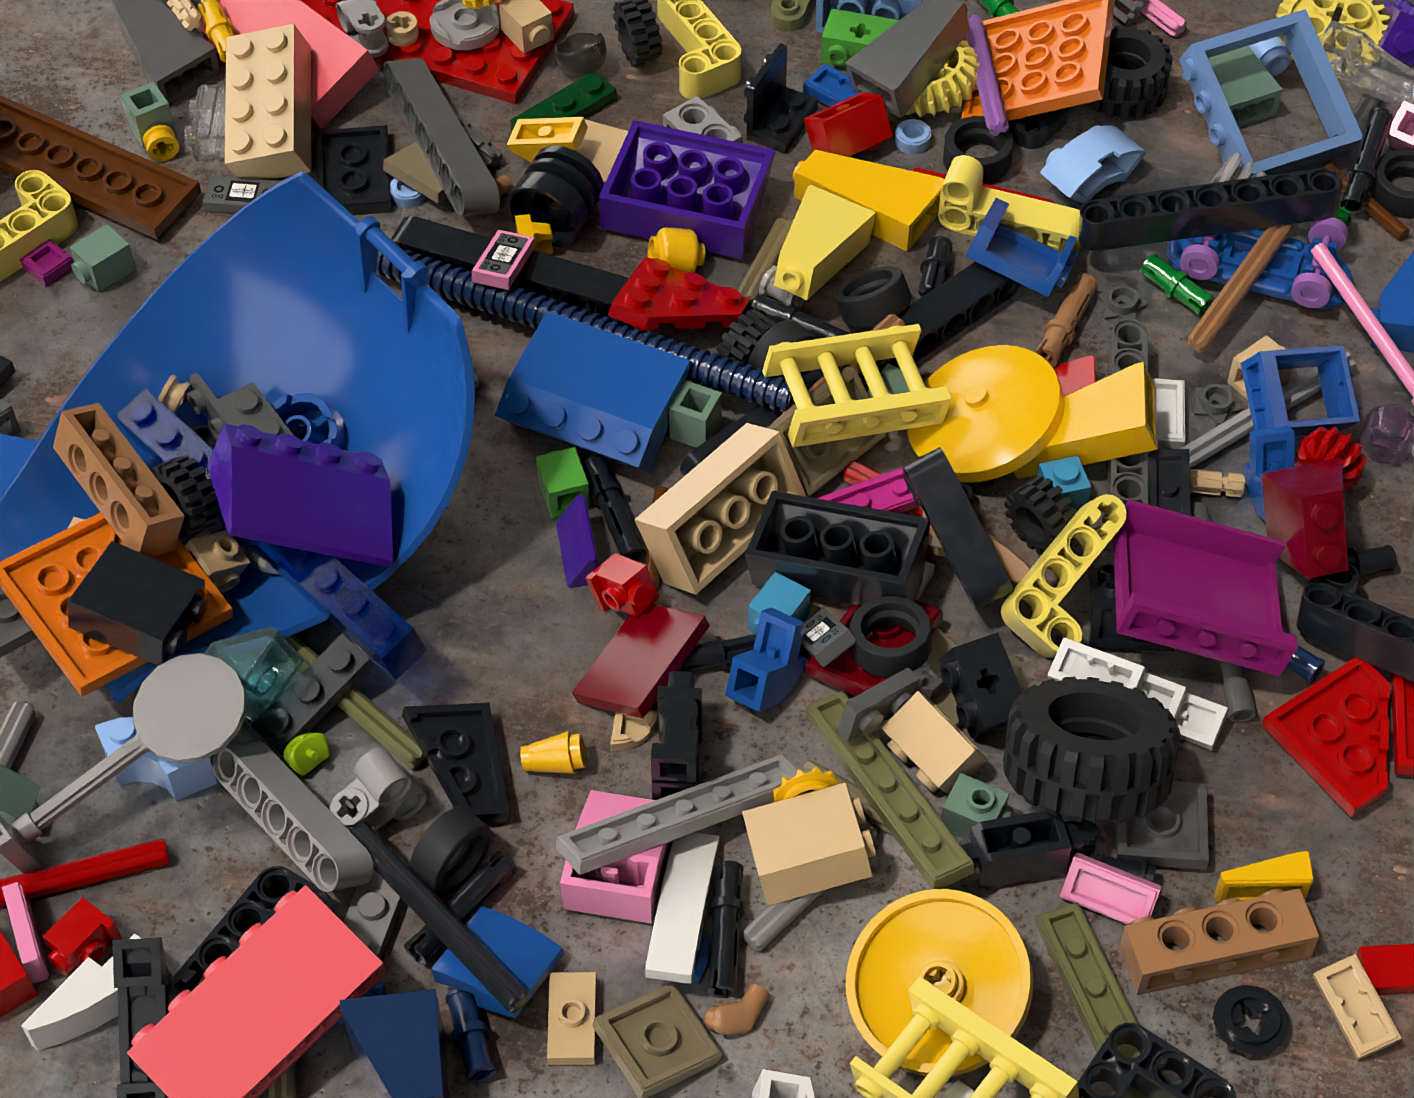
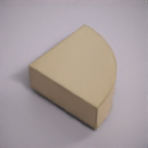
M649 710L643 719L615 712L611 751L630 750L647 741L657 728L658 711Z

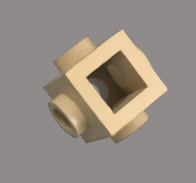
M227 530L212 534L210 531L202 532L190 539L185 545L187 551L220 593L234 588L240 582L239 576L250 563L241 546H239L234 536L228 535Z

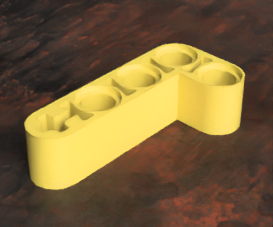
M657 0L660 21L687 52L679 60V91L681 95L687 99H692L695 96L704 99L738 84L741 80V47L703 1Z
M966 155L957 156L952 160L940 193L938 218L945 228L954 232L976 236L995 198L1009 203L1000 223L1057 251L1063 250L1071 235L1077 238L1072 250L1079 253L1081 248L1079 242L1080 210L983 187L984 171L983 166L978 160Z
M29 170L21 173L15 180V188L21 207L0 220V282L21 269L20 259L49 239L58 245L73 235L78 229V220L71 196L42 171Z
M1101 495L1083 505L1013 589L1014 592L1007 596L1001 606V616L1004 623L1044 658H1055L1059 649L1051 640L1050 633L1052 627L1058 629L1062 633L1063 638L1078 643L1082 641L1080 625L1058 604L1123 526L1126 520L1125 505L1114 495ZM1100 511H1102L1104 514V516L1101 519L1103 524L1095 527L1094 529L1089 527L1098 520V518L1101 516ZM1071 538L1078 540L1083 549L1082 556H1077L1071 550ZM1046 569H1050L1055 573L1057 577L1056 588L1048 585L1044 577ZM1020 599L1025 600L1031 606L1032 616L1030 619L1025 618L1020 613L1018 608Z

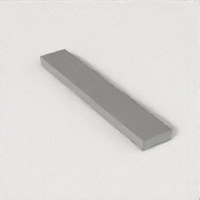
M778 755L557 836L556 849L576 872L582 875L741 815L742 811L773 803V789L781 786L782 777L793 778L797 775L798 770L783 755Z

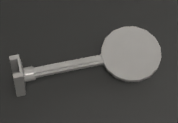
M201 653L177 656L159 665L142 682L134 700L133 724L137 731L136 736L32 813L26 812L11 824L0 816V853L22 873L42 869L43 866L29 843L42 835V830L146 752L152 751L159 758L176 763L202 761L222 751L238 734L246 716L247 693L237 672L220 658Z

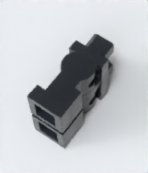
M669 672L668 686H658V731L660 743H652L651 749L652 800H658L698 785L699 743H702L703 704L702 688H695L696 674L693 672Z

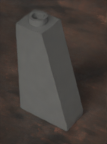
M112 0L118 27L147 83L154 82L169 104L221 74L215 48L195 30L188 31L177 16L161 1Z
M925 0L845 62L852 89L857 93L866 92L882 95L886 110L900 118L904 116L970 31L967 18L968 10L962 0Z

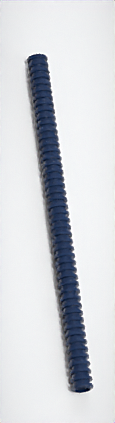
M400 247L414 261H421L428 267L429 270L425 276V282L440 297H447L451 301L457 300L460 304H468L472 308L478 307L481 311H488L490 314L499 315L504 319L509 318L513 322L519 321L522 325H530L533 329L538 328L546 312L550 311L691 360L692 364L686 380L691 379L695 384L702 382L704 387L711 388L713 386L716 391L721 392L724 390L730 396L736 394V397L739 399L747 397L750 403L758 401L760 406L766 407L769 405L771 410L777 411L780 409L782 413L794 403L784 376L779 378L777 376L764 377L762 368L755 370V367L750 364L744 367L743 362L735 361L733 363L730 357L722 359L718 353L711 355L709 350L703 349L700 351L697 346L689 347L685 342L678 344L676 339L670 338L667 340L664 335L656 336L652 331L645 333V330L634 328V326L629 324L624 325L622 321L615 320L613 322L610 317L602 318L601 314H592L586 309L581 311L578 306H570L566 302L560 303L557 299L549 300L545 295L539 296L536 292H528L524 288L518 289L515 285H511L509 290L474 283L472 282V271H466L461 267L456 268L452 264H445L440 260L436 261L434 258L425 257L423 254H415L411 250L405 251ZM378 251L376 274L381 277L386 276L390 280H396L401 283L402 272Z

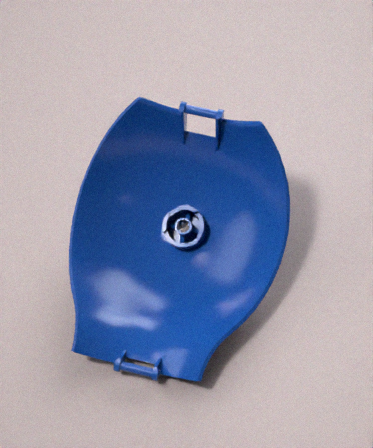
M299 172L252 200L204 240L148 297L86 372L45 430L13 482L0 498V561L66 530L73 517L86 520L100 513L88 494L53 449L62 411L99 403L144 463L148 465L165 431L171 433L181 443V439L188 429L200 424L208 425L209 422L203 413L198 415L193 410L188 396H186L175 415L170 414V410L166 406L161 408L156 406L158 397L172 374L177 376L179 383H185L186 381L190 383V375L198 373L217 399L254 382L291 433L301 441L315 444L326 442L337 446L341 450L355 453L366 451L382 459L390 479L393 563L389 568L319 553L307 565L295 571L281 574L264 573L249 563L239 576L240 582L229 591L221 593L233 608V618L185 642L178 654L172 653L167 661L181 655L198 653L211 655L254 647L291 636L329 619L370 593L387 580L413 555L433 530L458 484L469 451L474 422L475 401L472 359L461 318L426 284L425 276L428 273V267L421 261H414L380 229L381 224L373 216H367L359 221L307 173ZM378 251L402 272L403 299L376 275ZM234 536L239 546H241L242 548V542H239L236 536ZM147 662L107 683L106 685L112 700L121 703L142 684L158 665Z

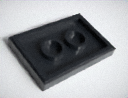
M388 126L315 131L316 182L353 216L392 213L391 175L383 171L384 159L390 156Z

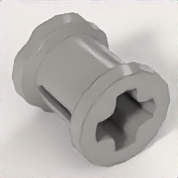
M773 265L764 274L760 282L759 293L764 294L768 298L772 297L787 306L794 304L801 307L805 299L774 286L777 266Z

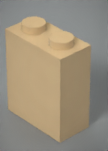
M846 783L742 811L758 876L768 906L872 877L868 858L876 856L870 831L860 832L859 826L866 824L864 812L859 798L850 799Z

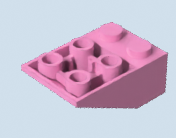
M591 790L576 829L655 800ZM669 842L579 875L565 861L560 881L563 909L652 924Z

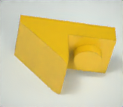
M584 117L518 119L508 140L507 147L510 151L529 162H532L540 149L550 145L564 146L578 152L588 126Z

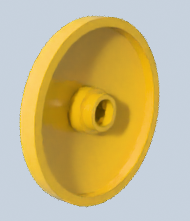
M1010 345L978 348L950 360L924 382L925 387L930 389L946 386L952 400L943 423L907 429V434L917 457L941 447L959 482L972 483L999 478L1012 473L1030 462L1052 440L1063 417V389L1052 366L1042 356L1031 350Z
M924 890L912 893L889 904L873 917L863 929L848 961L846 997L852 1019L866 1042L881 1057L914 1017L908 990L919 976L1013 1039L1016 1038L1023 1027L1031 1006L1033 995L1032 965L1027 948L1018 931L1010 920L995 906L980 897L958 890ZM938 1027L935 1030L929 1029L899 1068L913 1074L927 1076L952 1044L951 1036ZM976 1053L974 1056L967 1055L952 1076L971 1072L989 1062Z

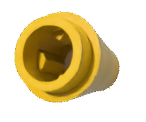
M567 731L526 746H521L520 755L524 772L576 774L577 769L586 768L587 766L585 742L581 733L572 734L571 731Z

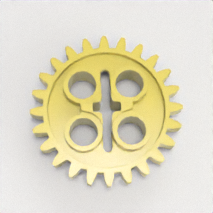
M1283 0L1276 14L1278 18L1306 9L1323 46L1335 9L1341 7L1343 11L1331 44L1328 48H1324L1333 70H1339L1343 77H1347L1350 68L1355 73L1360 74L1363 66L1371 69L1375 60H1381L1383 52L1379 51L1376 47L1387 29L1390 16L1382 15L1384 5H1373L1374 0ZM1283 35L1279 36L1281 40H1283L1284 44L1287 46Z

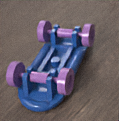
M1331 217L1311 223L1308 232V240L1311 244L1287 237L1249 291L1293 301L1307 308L1331 309L1342 305L1345 300L1312 255L1311 250L1316 245L1324 243L1353 284L1351 271L1338 254V250L1344 247L1348 237L1347 226L1341 220ZM1252 229L1173 240L1168 242L1166 254L1170 264L1176 270H1184L1191 278L1227 284L1264 231Z

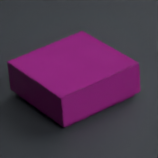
M49 239L22 257L20 262L24 270L47 287L72 270L71 264L74 263V260L68 253Z

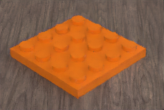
M1063 0L981 21L984 25L1007 121L1103 99L1115 0ZM978 89L972 92V99L964 100L961 119L971 116H984Z
M101 512L0 561V587L81 697L148 662L68 627V599L111 541L125 546ZM179 539L173 552L152 557L205 580L204 598L208 600V607L202 620L199 623L192 622L188 627L185 642L233 618V608Z

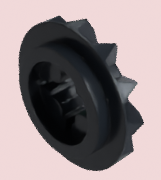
M1250 985L1233 987L1224 992L1217 1000L1212 1015L1216 1037L1222 1038L1227 1044L1229 1051L1237 1050L1243 1052L1247 1058L1257 1054L1268 1056L1274 1049L1282 1045L1289 1027L1287 1012L1279 999L1263 988ZM1242 1012L1247 1014L1250 1019H1263L1257 1026V1034L1249 1026L1242 1028L1238 1026L1243 1018Z

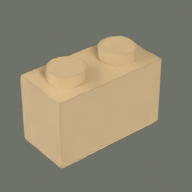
M919 691L882 727L883 731L892 739L887 746L903 762L906 763L911 759L920 768L915 775L932 792L939 788L950 794L960 773L971 777L988 760L975 744L929 698Z

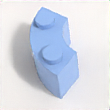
M1096 125L1074 138L1063 148L1053 150L1047 157L1046 165L1040 173L1067 197L1084 204L1090 201L1096 193L1107 185L1114 182H1125L1146 154V151L1117 127Z
M121 717L95 725L106 757L137 734L133 724V717ZM152 751L146 752L115 775L120 786L133 782L154 783L168 790L176 801L217 784L209 757L202 761L176 763L159 758Z

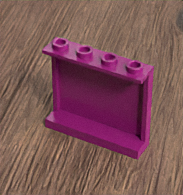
M1128 499L1125 505L1126 520L1113 537L1117 633L1280 676L1298 648L1296 635L1285 633L1282 630L1275 564L1284 551L1286 542Z

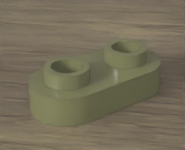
M773 0L770 17L772 25L782 31H794L801 28L805 23L812 0Z

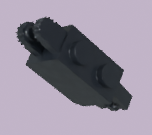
M1041 811L979 822L971 827L970 837L960 840L959 844L974 863V874L969 875L968 879L976 880L978 889L1066 874L1068 863H1072L1077 852L1088 857L1094 855L1095 843L1100 832H1098L1097 824H1094L1093 821L1082 819V822L1072 820L1064 822L1061 814L1054 816Z

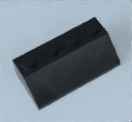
M772 491L745 552L752 585L764 586L774 572H777L810 589V596L863 605L878 597L898 596L915 602L923 580L930 518Z

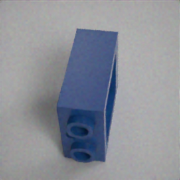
M1344 345L1260 351L1241 362L1254 431L1289 426L1295 431V436L1309 435L1310 432L1313 433L1320 426L1327 430H1331L1336 426L1339 432L1360 422L1359 403L1354 395L1350 376L1351 365L1346 357ZM1317 367L1328 418L1289 421L1278 370Z

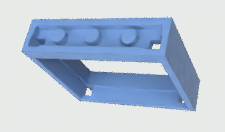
M1306 9L1191 44L1179 59L1184 71L1182 76L1189 82L1194 94L1196 109L1199 113L1203 114L1208 126L1210 141L1214 146H1217L1223 160V165L1233 154L1239 152L1242 154L1239 167L1250 161L1254 164L1251 176L1259 171L1265 172L1266 176L1288 173L1350 153L1361 142L1363 136ZM1283 35L1329 139L1254 163L1208 58Z

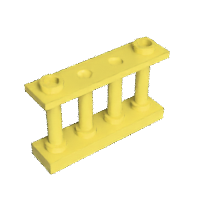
M919 324L897 325L888 329L793 343L782 342L769 346L762 370L764 377L784 375L798 409L794 412L788 431L792 447L942 424L952 398L946 386L932 389L925 387L912 357L921 333ZM896 358L910 392L889 394L875 361ZM858 363L873 398L851 399L838 366ZM821 369L835 404L813 405L800 372Z
M920 976L908 990L914 1017L874 1068L857 1056L850 1062L855 1081L854 1086L865 1098H935L967 1055L974 1056L975 1053L990 1062L991 1071L970 1098H995L1006 1082L1013 1083L1014 1080L1030 1089V1098H1079L1078 1081ZM938 1027L951 1036L952 1044L911 1095L891 1081L890 1078L929 1029L935 1030Z

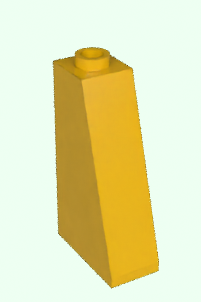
M814 150L805 161H800L795 167L792 176L793 181H795L794 198L802 201L807 187L813 185L875 211L876 216L871 235L906 252L938 216L940 193L945 180L941 177Z
M1144 362L1127 367L1065 396L1063 417L1057 432L1048 445L1034 459L1013 471L1017 479L1037 475L1040 463L1078 456L1081 464L1087 465L1158 450L1156 390Z

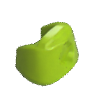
M322 733L298 735L286 746L283 755L284 760L296 773L305 776L330 756L328 739Z

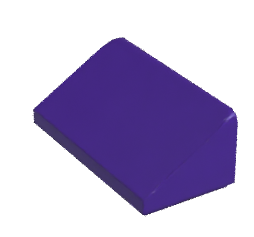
M577 495L556 524L566 582L569 588L588 586L585 577L598 567L586 497Z

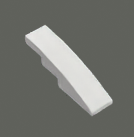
M1063 638L1047 675L1049 679H1054L1055 681H1061L1064 677H1076V679L1093 677L1099 678V681L1109 683L1111 681L1124 684V687L1130 689L1138 688L1144 691L1147 697H1155L1162 702L1165 709H1169L1180 729V739L1213 751L1228 714V707L1189 694L1185 686L1146 673L1145 667L1067 638Z
M693 832L673 840L645 966L646 978L692 983L704 919L707 916L720 836Z

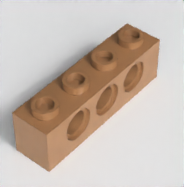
M99 403L62 411L53 449L125 546L149 557L173 552L185 515Z
M1300 888L1285 892L1282 889H1273L1261 894L1257 898L1243 901L1238 898H1230L1210 908L1197 910V908L1188 907L1175 912L1172 916L1158 919L1149 916L1138 918L1129 925H1125L1119 948L1136 995L1311 958L1320 936ZM1252 925H1261L1269 932L1258 931ZM1208 934L1220 935L1226 941H1216L1212 939ZM1173 943L1178 945L1182 950L1173 951L1167 948L1164 944Z

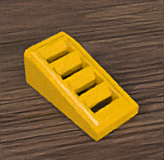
M1309 852L1291 853L1221 872L1214 892L1215 902L1220 903L1230 898H1238L1243 901L1257 898L1261 894L1273 889H1282L1285 892L1299 888L1304 900H1306L1313 882Z

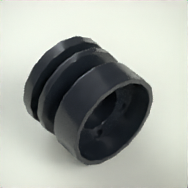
M550 145L539 150L507 198V211L514 224L515 216L530 214L531 222L550 224L553 239H551L552 246L562 247L571 244L587 221V217L599 201V195L604 187V182L599 170L582 154L564 146Z

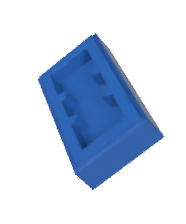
M825 63L803 83L804 93L818 98V101L828 106L859 94L852 89L849 76Z

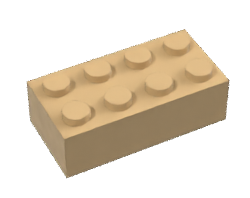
M295 24L226 37L225 165L237 178L271 180L292 176L299 172H311V46Z
M746 423L634 519L664 584L696 595L747 550L772 491L806 496L779 431Z

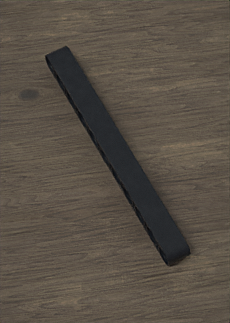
M974 262L909 305L896 316L904 321L905 326L919 324L921 328V333L912 355L914 362L916 363L1010 299L1018 290L1020 283L982 264ZM896 358L875 361L880 373L887 363L900 369ZM821 369L812 370L802 377L807 390L823 376ZM861 372L859 374V377L866 391H868L869 387L867 385L863 373ZM759 405L693 449L680 465L681 475H687L746 423L767 428L783 413L780 409L777 411L771 410L769 405L766 407Z

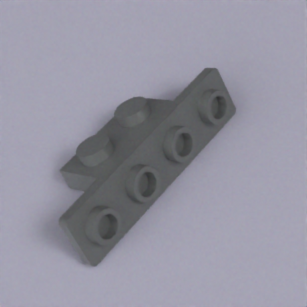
M198 373L190 375L191 392L187 394L188 400L198 415L203 413L207 418L210 431L216 441L224 423L235 426L242 424L251 425L261 432L275 435L283 433L293 435L254 382L217 399Z

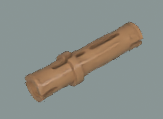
M1084 273L1082 276L1081 274L1076 276L1055 318L1046 324L1044 338L1035 350V353L1047 360L1052 367L1058 363L1064 348L1070 345L1075 338V328L1098 289V281L1089 274Z

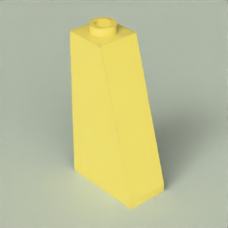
M808 186L780 251L774 286L808 300L869 245L876 212L816 186Z

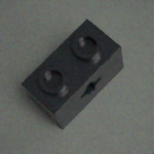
M998 632L953 647L941 656L939 662L941 664L940 675L942 681L951 689L957 703L956 713L958 720L964 728H967L970 737L974 738L1008 726L1011 705L1023 691Z

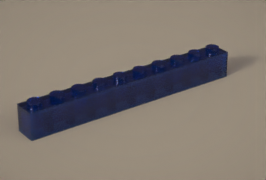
M147 389L141 392L115 416L131 439L159 465L179 456L187 455L190 459L195 458L198 461V468L204 466L207 470L205 477L207 479L211 478L207 465L214 449ZM220 509L216 514L219 516L218 519L225 524ZM239 537L395 680L427 651L415 629L334 556Z

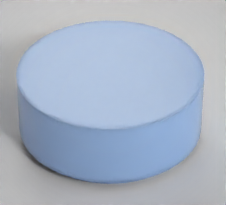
M909 119L897 125L895 129V145L899 150L908 154H918L929 148L931 129L925 122Z
M396 178L390 183L391 200L397 206L412 208L422 204L426 199L425 195Z

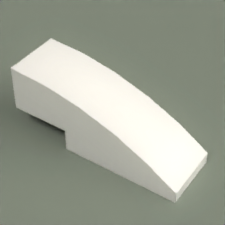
M134 934L130 939L141 938L138 935ZM113 956L102 967L88 957L21 1025L28 1040L35 1049L39 1051L67 1042L119 1016L118 988H114ZM166 966V975L168 976L170 973Z

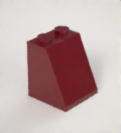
M1334 458L1261 473L1267 537L1286 542V547L1279 559L1309 579L1348 571V527L1342 459Z

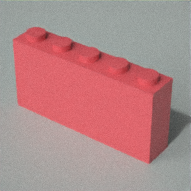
M220 0L226 17L231 19L235 26V36L295 24L311 46V123L320 130L380 70L366 48L300 0ZM201 17L200 20L203 23V25L200 29L197 28V30L200 32L202 37L215 48L217 54V47L215 43L208 38L206 34V23L204 18Z
M305 885L298 892L293 890L282 897L274 908L276 913L263 925L257 923L249 928L239 940L241 946L228 958L222 956L215 960L204 973L205 979L192 992L187 989L175 997L168 1006L169 1013L156 1025L150 1023L142 1028L131 1042L133 1047L126 1053L168 1098H258L342 1017L340 1000L363 997L387 974L383 962Z

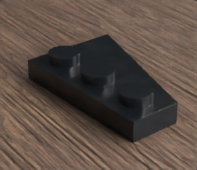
M490 704L404 706L402 718L452 806L464 807L484 823L507 822L510 812Z

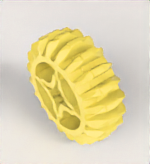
M967 40L960 42L908 110L907 115L916 112L921 118L926 113H931L934 117L940 111H945L949 114L951 107H962V100L972 99V92L978 89L976 84L978 74L975 70L979 69L980 65L977 62L978 57L974 48L969 46Z

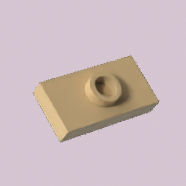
M1356 954L1313 973L1312 977L1358 1061L1401 1041L1402 1037Z
M596 972L550 973L548 1065H595L596 1031L592 1025L596 1017Z

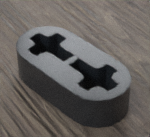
M1069 107L1052 112L1049 111L1047 112L1049 113L1048 115L1045 112L1017 119L1014 132L1015 142L1026 149L1041 147L1066 124Z

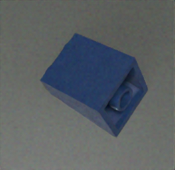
M436 989L340 1000V1010L351 1049L379 1098H449L445 1032Z

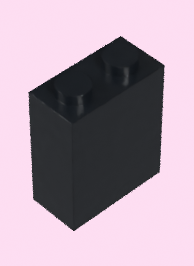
M111 541L68 599V627L159 666L165 663L172 653L178 654L186 641L187 629L192 622L199 623L202 620L208 607V600L204 598L205 580Z

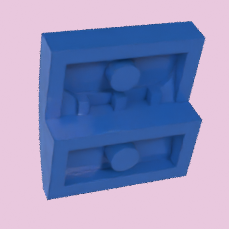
M481 906L466 925L528 991V1001L564 955L563 948L544 934L510 916ZM449 948L431 969L435 982L472 993L477 1007L515 1019L524 1008H520L515 1013L508 1012Z

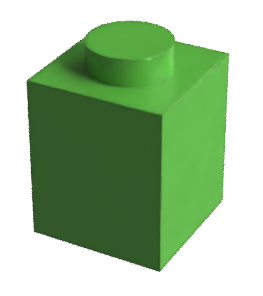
M575 447L551 451L536 457L538 482L551 518L561 516L577 495L586 497L587 508H590L588 482Z

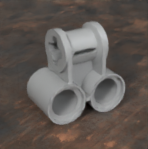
M379 747L370 750L358 760L354 767V773L357 778L336 794L332 799L330 811L348 830L352 826H356L360 821H366L378 832L393 818L397 821H405L417 814L424 807L427 795L401 763L396 762L387 749ZM348 800L352 805L349 807L345 804V801Z

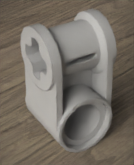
M344 0L336 3L339 21L349 37L366 48L372 58L379 57L388 51V39L383 32L385 18L378 8L376 0Z

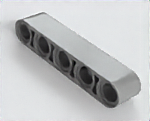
M255 740L228 744L222 751L213 755L212 766L218 781L320 890L329 893L369 883L373 875V861L368 850L265 743Z

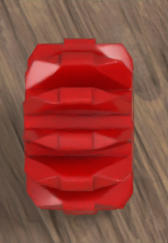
M1320 426L1313 433L1310 432L1308 436H1305L1298 445L1299 449L1297 450L1294 464L1300 466L1334 458L1342 459L1344 488L1347 491L1353 485H1357L1362 478L1368 458L1361 453L1363 445L1353 443L1351 433L1345 436L1340 434L1336 426L1331 430Z

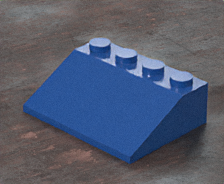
M547 311L508 377L494 416L511 424L651 474L669 426V407L686 380L692 361Z

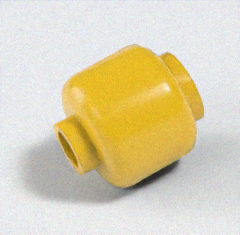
M665 227L660 229L656 236L650 237L647 256L650 259H662L670 267L685 273H694L697 266H702L704 263L705 246L704 243H699L696 233L691 229Z

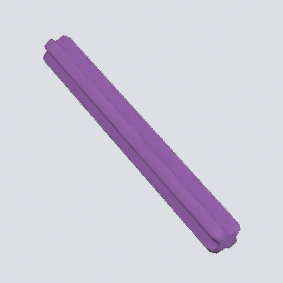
M973 14L971 18H968L970 31L965 38L969 46L974 48L978 57L977 62L980 65V68L975 70L978 74L976 84L986 126L990 130L991 135L998 136L1000 132L1005 133L1009 125L984 25L980 20V16Z

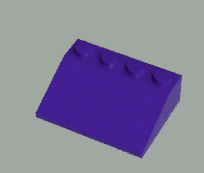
M633 120L599 195L600 226L602 229L650 239L651 236H656L657 232L665 227L691 229L696 233L699 243H704L705 251L744 259L756 227L775 150Z
M224 423L207 467L228 535L391 567L393 563L390 479L381 458L366 451L355 453L341 450L337 446L326 442L315 444L301 441L291 434L275 435L261 432L251 425L242 424L235 426Z

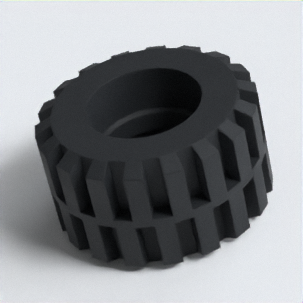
M1122 25L1114 26L1111 29L1103 99L1086 103V105H1092V110L1097 113L1102 111L1105 113V116L1111 118L1119 116L1120 119H1128V117L1133 116L1136 119L1143 117V113H1153L1156 107H1160L1163 104L1167 93L1173 62L1168 44H1162L1163 39L1158 35H1151V31L1147 29L1139 30L1136 26L1130 25L1129 28L1122 27Z

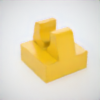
M530 214L515 216L516 233L534 237V251L548 255L552 254L551 239H553L550 224L531 222Z

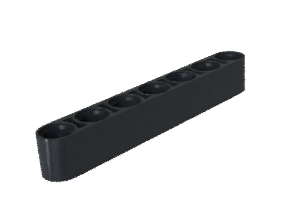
M1317 168L1087 201L1080 208L1079 242L1085 249L1101 251L1324 220L1333 217L1338 211L1343 181L1337 171L1329 168Z
M416 216L404 217L391 237V240L405 251L411 250L415 254H423L425 257H432L436 261L440 260L445 264H452L456 268H464L466 271L473 270L493 239ZM533 250L512 285H515L518 289L524 288L528 292H536L539 296L545 295L549 300L557 299L560 303L566 302L570 306H578L581 311L586 309L592 314H601L603 318L610 317L608 313L611 304L629 278Z

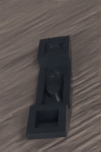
M162 937L113 940L114 988H118L120 1084H117V1098H168L126 1053L133 1047L131 1042L142 1028L150 1023L156 1025L169 1013L166 964Z

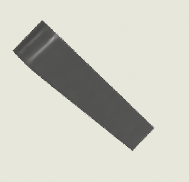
M422 58L385 61L383 72L387 91L457 215L465 217L497 212L500 206V198L496 182Z
M1128 318L1122 319L1114 325L1108 351L1107 377L1141 362H1144L1148 370V332L1142 322ZM1148 452L1107 460L1106 494L1116 496L1124 505H1126L1128 499L1148 504ZM1113 538L1107 544V548L1112 554H1114Z

